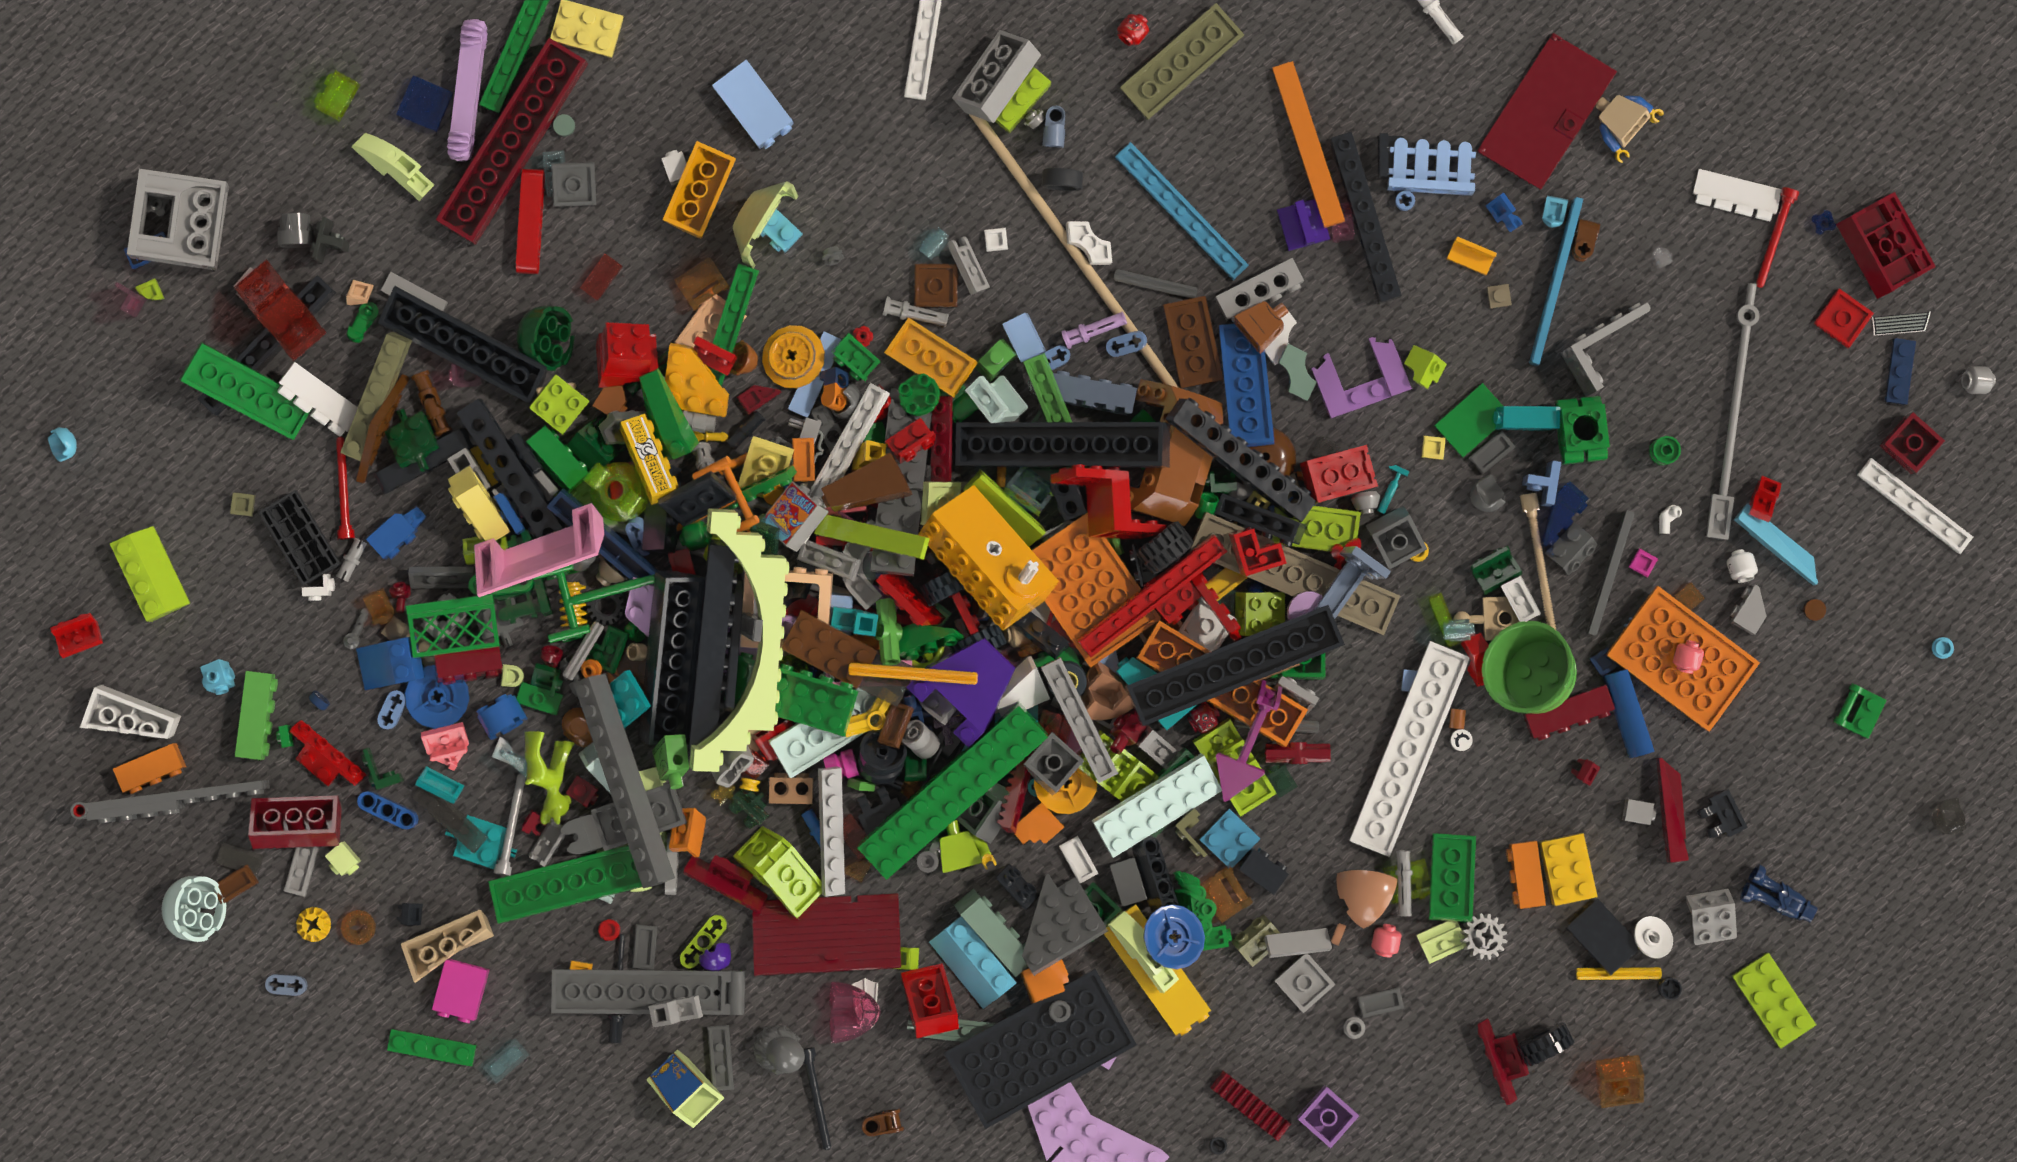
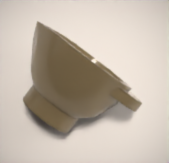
M599 553V572L596 574V578L602 585L610 586L611 583H618L628 579L627 576Z

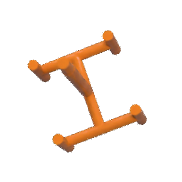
M747 453L731 460L726 456L692 474L694 480L710 471L713 473L719 472L721 475L724 474L731 490L736 493L737 500L720 509L737 501L746 519L741 522L740 529H737V532L745 530L753 532L764 526L760 522L763 517L753 516L732 472L733 469L745 463ZM706 515V516L700 518V519L697 520V521L702 520L703 518L707 517L708 515ZM680 523L677 525V531L682 530L683 526Z

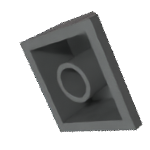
M1404 505L1366 525L1389 570L1427 550Z

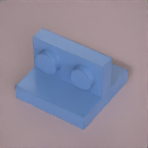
M1551 461L1547 463L1545 477L1530 474L1523 477L1522 485L1527 486V490L1535 492L1543 490L1540 506L1550 507L1555 505L1561 462Z

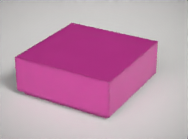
M1639 548L1628 567L1648 578L1658 558Z

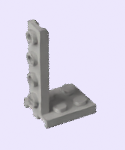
M1648 302L1642 306L1640 303H1637L1628 308L1630 313L1625 316L1622 313L1610 319L1612 323L1607 326L1604 323L1592 329L1594 333L1588 337L1586 334L1574 339L1576 344L1561 352L1562 357L1586 397L1604 386L1601 375L1597 371L1595 372L1591 365L1592 360L1590 356L1584 353L1583 349L1649 312L1650 306Z

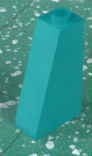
M1125 657L1117 664L1119 668L1116 672L1127 685L1157 674L1134 657L1130 659ZM1195 706L1158 721L1168 730Z

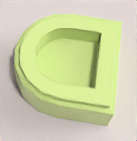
M503 664L501 686H519L524 679L522 669L514 665Z

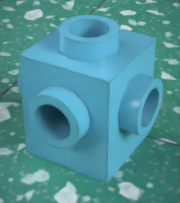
M218 659L200 667L203 675L202 684L207 691L221 695L227 693L229 688L235 686V674L229 662Z

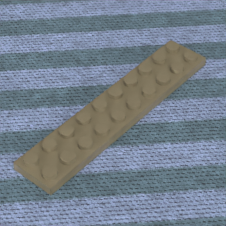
M1205 512L1194 536V543L1188 552L1192 551L1214 533L1228 551L1214 563L1240 574L1229 533L1245 528ZM1256 534L1259 546L1275 542ZM1282 545L1287 564L1246 577L1293 597L1301 592H1316L1323 596L1341 570ZM1362 579L1337 616L1384 635L1400 595Z

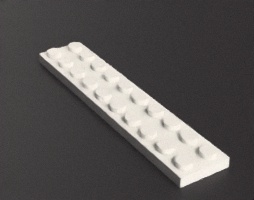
M1429 641L1349 841L1390 857L1470 658L1468 656Z

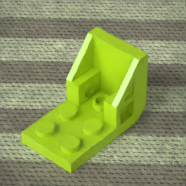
M764 826L733 855L734 859L742 867L773 891L795 918H798L822 894V881L796 849L785 838Z

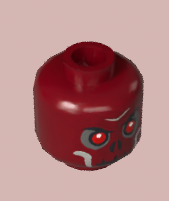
M1202 702L1189 711L1190 716L1187 717L1193 730L1204 734L1218 726L1219 721L1217 717L1220 716V713L1214 705L1210 706L1207 702Z

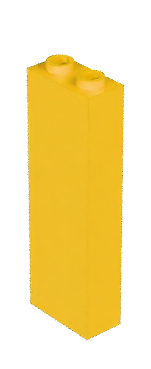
M1134 904L1125 912L1144 929L1147 919L1137 905ZM1106 927L1108 932L1104 933V935L1175 1035L1180 1033L1183 1036L1192 1029L1190 1025L1198 1021L1201 1023L1209 1017L1208 1012L1211 1011L1182 969H1172L1179 980L1165 993H1160L1137 959L1130 957L1110 927Z

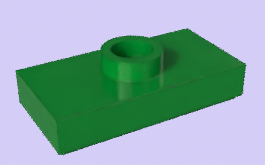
M522 682L517 700L519 704L557 716L564 695L555 692L552 698L549 697V690Z

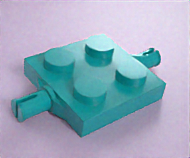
M467 815L464 826L460 831L447 827L445 835L457 839V846L453 856L494 869L502 854L507 828ZM511 848V852L517 854V849ZM510 853V857L515 858L516 855Z

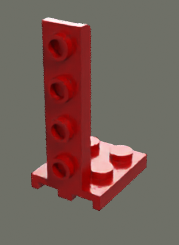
M1200 573L1189 581L1202 595L1201 597L1232 640L1239 641L1242 639L1239 633L1240 625L1235 618L1230 620L1228 617L1230 612L1225 604L1217 602L1219 597L1213 588H1207L1206 584L1208 581L1204 575ZM1156 576L1155 578H1153L1152 580H1150L1149 582H1147V583L1144 584L1143 586H1144V587L1147 586L1149 583H1151V582H1152L1154 579H1156L1158 576Z

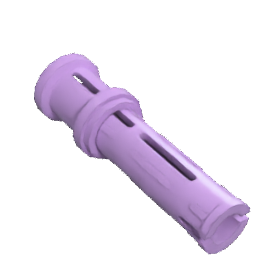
M1122 311L1086 326L1080 324L1078 328L1067 332L1064 330L1062 331V336L1067 348L1070 349L1072 345L1083 341L1085 343L1088 342L1090 337L1126 325L1127 320Z

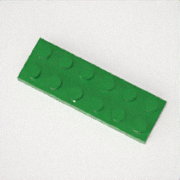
M200 342L179 378L185 384L292 440L295 439L310 411L308 413L304 412L293 404L297 395L289 401L277 391L281 386L280 383L203 342Z

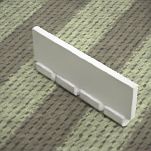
M1698 169L1693 194L1696 195L1695 203L1710 207L1711 201L1714 199V208L1731 212L1734 204L1736 205L1734 213L1752 217L1753 210H1757L1755 218L1770 222L1772 214H1777L1782 189Z
M293 362L279 381L282 385L277 392L289 401L297 395L293 404L306 413L314 407L310 416L324 426L329 420H332L327 428L339 437L342 436L345 430L349 432L358 407L296 362Z

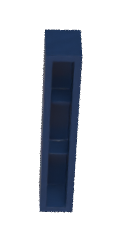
M563 488L547 508L570 527L573 526L572 510L584 505ZM603 522L604 537L599 550L602 556L630 580H633V577L642 578L653 575L655 571H659Z

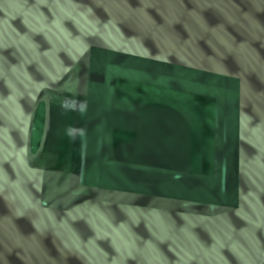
M1278 763L1268 769L1270 774L1266 775L1279 798L1298 787L1285 765L1280 767Z

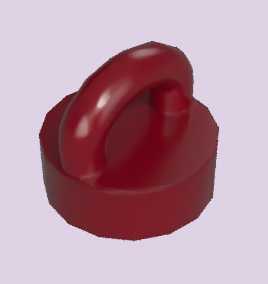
M547 645L541 649L540 656L547 666L556 668L558 662L562 660L563 651L557 646Z

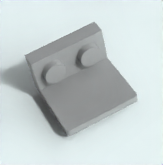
M1729 889L1686 896L1687 905L1692 915L1693 941L1695 945L1737 938L1735 902Z

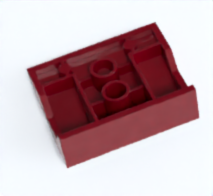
M1895 192L1836 224L1877 299L1895 291V289L1936 267Z

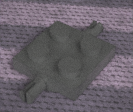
M494 598L498 636H501L504 648H507L506 639L509 646L513 645L509 633L513 629L523 626L524 623L521 617L517 618V623L511 624L510 621H502L498 613L500 609L506 607L505 600L498 601ZM510 598L512 605H515L514 598ZM490 609L481 610L476 618L487 624L491 618ZM477 622L479 630L481 631L484 626ZM491 622L488 627H490V628L493 630V626H492V622ZM487 628L482 634L483 640L494 637V634Z

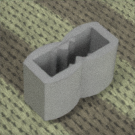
M748 745L746 751H721L723 752V765H719V772L711 771L716 784L727 788L738 780L741 772L745 771L752 764L754 757Z

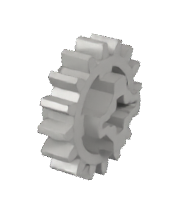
M1481 913L1477 914L1476 917L1473 916L1472 922H1465L1463 924L1466 930H1462L1460 933L1465 935V938L1460 941L1462 943L1466 942V946L1463 949L1464 951H1471L1470 957L1477 955V960L1484 958L1487 961L1491 960V956L1493 958L1498 957V952L1504 951L1501 944L1507 943V940L1503 939L1507 932L1501 930L1504 924L1498 925L1497 917L1491 919V914L1483 916ZM1481 923V925H1478V929L1474 930V927ZM1491 944H1494V946L1492 947V949H1490L1489 951H1487V949H1489V946H1490Z

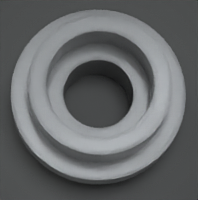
M1351 1017L1344 1023V1033L1352 1039L1360 1038L1365 1032V1024L1361 1019ZM1352 1024L1358 1025L1356 1032L1350 1030Z

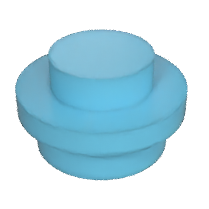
M1945 637L1937 638L1932 644L1933 654L1940 659L1950 657L1954 651L1952 641Z

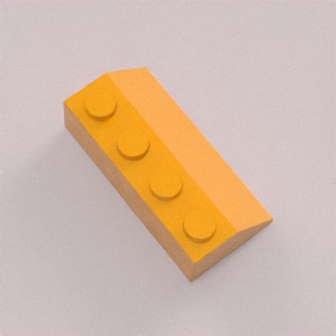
M696 141L662 220L701 239L736 158Z

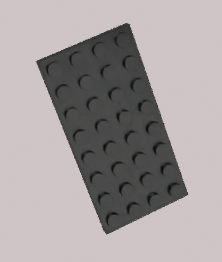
M1096 969L1064 985V992L1032 1003L944 1052L985 1129L1137 1045ZM1062 1000L1070 1006L1071 1013L1066 1021L1056 1022L1050 1017L1049 1007L1054 1001Z

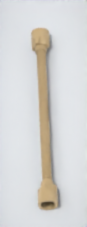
M1537 493L1520 495L1523 512H1526L1528 519H1530V532L1533 538L1532 543H1534L1533 548L1534 554H1536L1537 570H1539L1538 576L1541 584L1540 589H1542V600H1544V611H1546V622H1548L1547 625L1556 629L1555 619H1553V608H1551L1552 603H1550L1551 595L1548 589L1549 584H1547V573H1545V562H1543V551H1541L1539 527H1537V510H1540Z

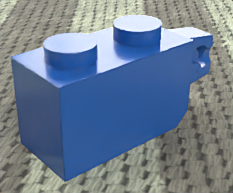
M418 507L405 515L394 514L366 540L383 559L388 557L393 559L400 552L398 548L404 543L406 545L410 544L417 537L415 535L418 532L417 528L426 518V515Z

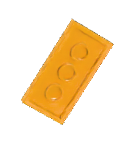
M909 317L884 352L887 356L915 374H927L936 381L940 390L953 398L978 364L975 359Z

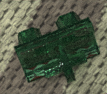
M741 789L732 797L733 801L729 805V809L736 815L743 809L748 814L743 822L749 829L757 824L760 825L769 817V814L764 810L767 805L761 800L765 796L762 792L756 796L752 791L747 794Z

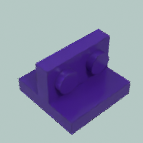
M1315 199L1306 202L1301 200L1295 202L1292 206L1277 210L1288 251L1330 240L1327 227L1324 228Z

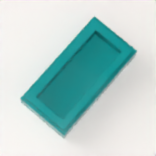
M427 766L415 784L452 804L456 802L464 788V785Z

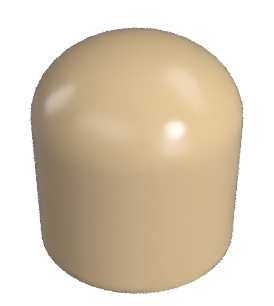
M642 643L630 644L627 648V657L632 661L645 660L647 657V646Z

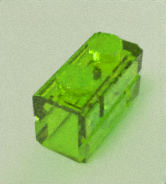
M335 70L333 74L330 73L324 83L327 86L323 93L319 92L314 100L316 104L314 108L340 122L360 84Z

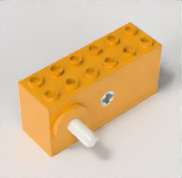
M975 485L933 512L918 534L919 536L929 538L928 546L935 553L936 557L946 565L950 573L960 581L964 589L974 597L979 606L988 613L993 622L1002 631L1042 604L1059 582Z

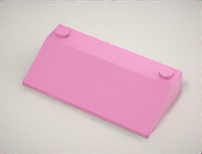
M590 503L572 510L573 526L506 550H503L494 538L474 545L478 597L597 556L604 537L603 517L594 505Z

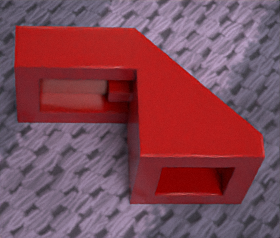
M1479 633L1464 638L1461 642L1462 647L1471 660L1467 671L1477 687L1484 685L1482 663L1487 648H1489L1485 638Z

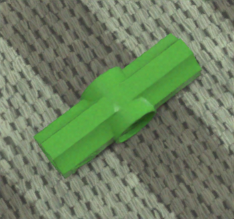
M879 599L876 601L878 621L874 637L876 640H879L881 663L886 666L897 665L900 663L899 641L902 637V626L897 623L894 599Z

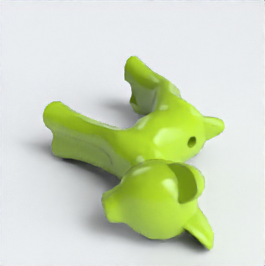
M524 732L525 760L527 763V780L525 784H533L547 790V796L540 814V821L542 824H547L553 818L554 822L559 825L561 816L568 812L569 804L571 803L570 796L562 795L559 792V788L563 780L566 761L574 742L555 741L549 768H547L540 755V746L544 732Z

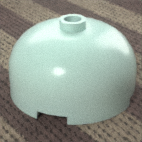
M187 876L174 882L165 893L162 902V917L168 930L180 939L196 942L208 940V937L215 931H219L226 914V903H223L225 897L222 898V904H220L216 893L221 894L218 888L219 884L211 878L202 876ZM216 907L213 917L209 913L200 912L201 908L213 909Z

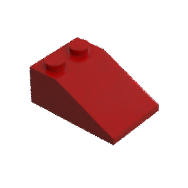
M943 963L901 973L910 1016L917 1038L959 1029L958 1013Z

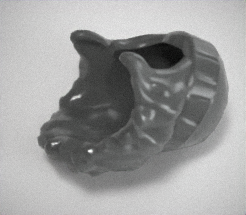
M783 1025L764 1027L761 1033L757 1034L756 1041H754L753 1050L757 1063L776 1075L797 1071L803 1065L805 1054L798 1042L800 1037Z

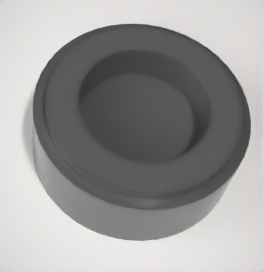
M1054 1001L1049 1007V1015L1056 1022H1064L1070 1016L1071 1009L1065 1001Z

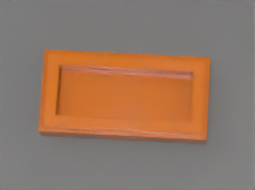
M792 438V449H794L793 466L797 471L793 476V482L815 481L814 438Z

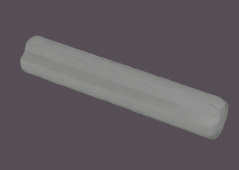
M598 622L592 624L590 633L586 634L563 672L565 678L569 680L574 679L603 631V625Z

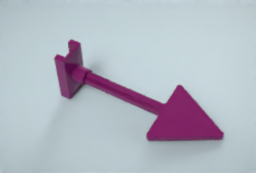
M1262 680L1256 702L1259 710L1238 759L1221 753L1216 754L1222 795L1225 802L1265 774L1263 769L1247 764L1246 761L1267 712L1271 709L1277 711L1283 687L1278 686L1277 691L1266 688V681Z

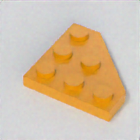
M670 343L665 381L681 410L726 417L729 394L725 388H722L717 382L715 375L706 364H703L692 346Z

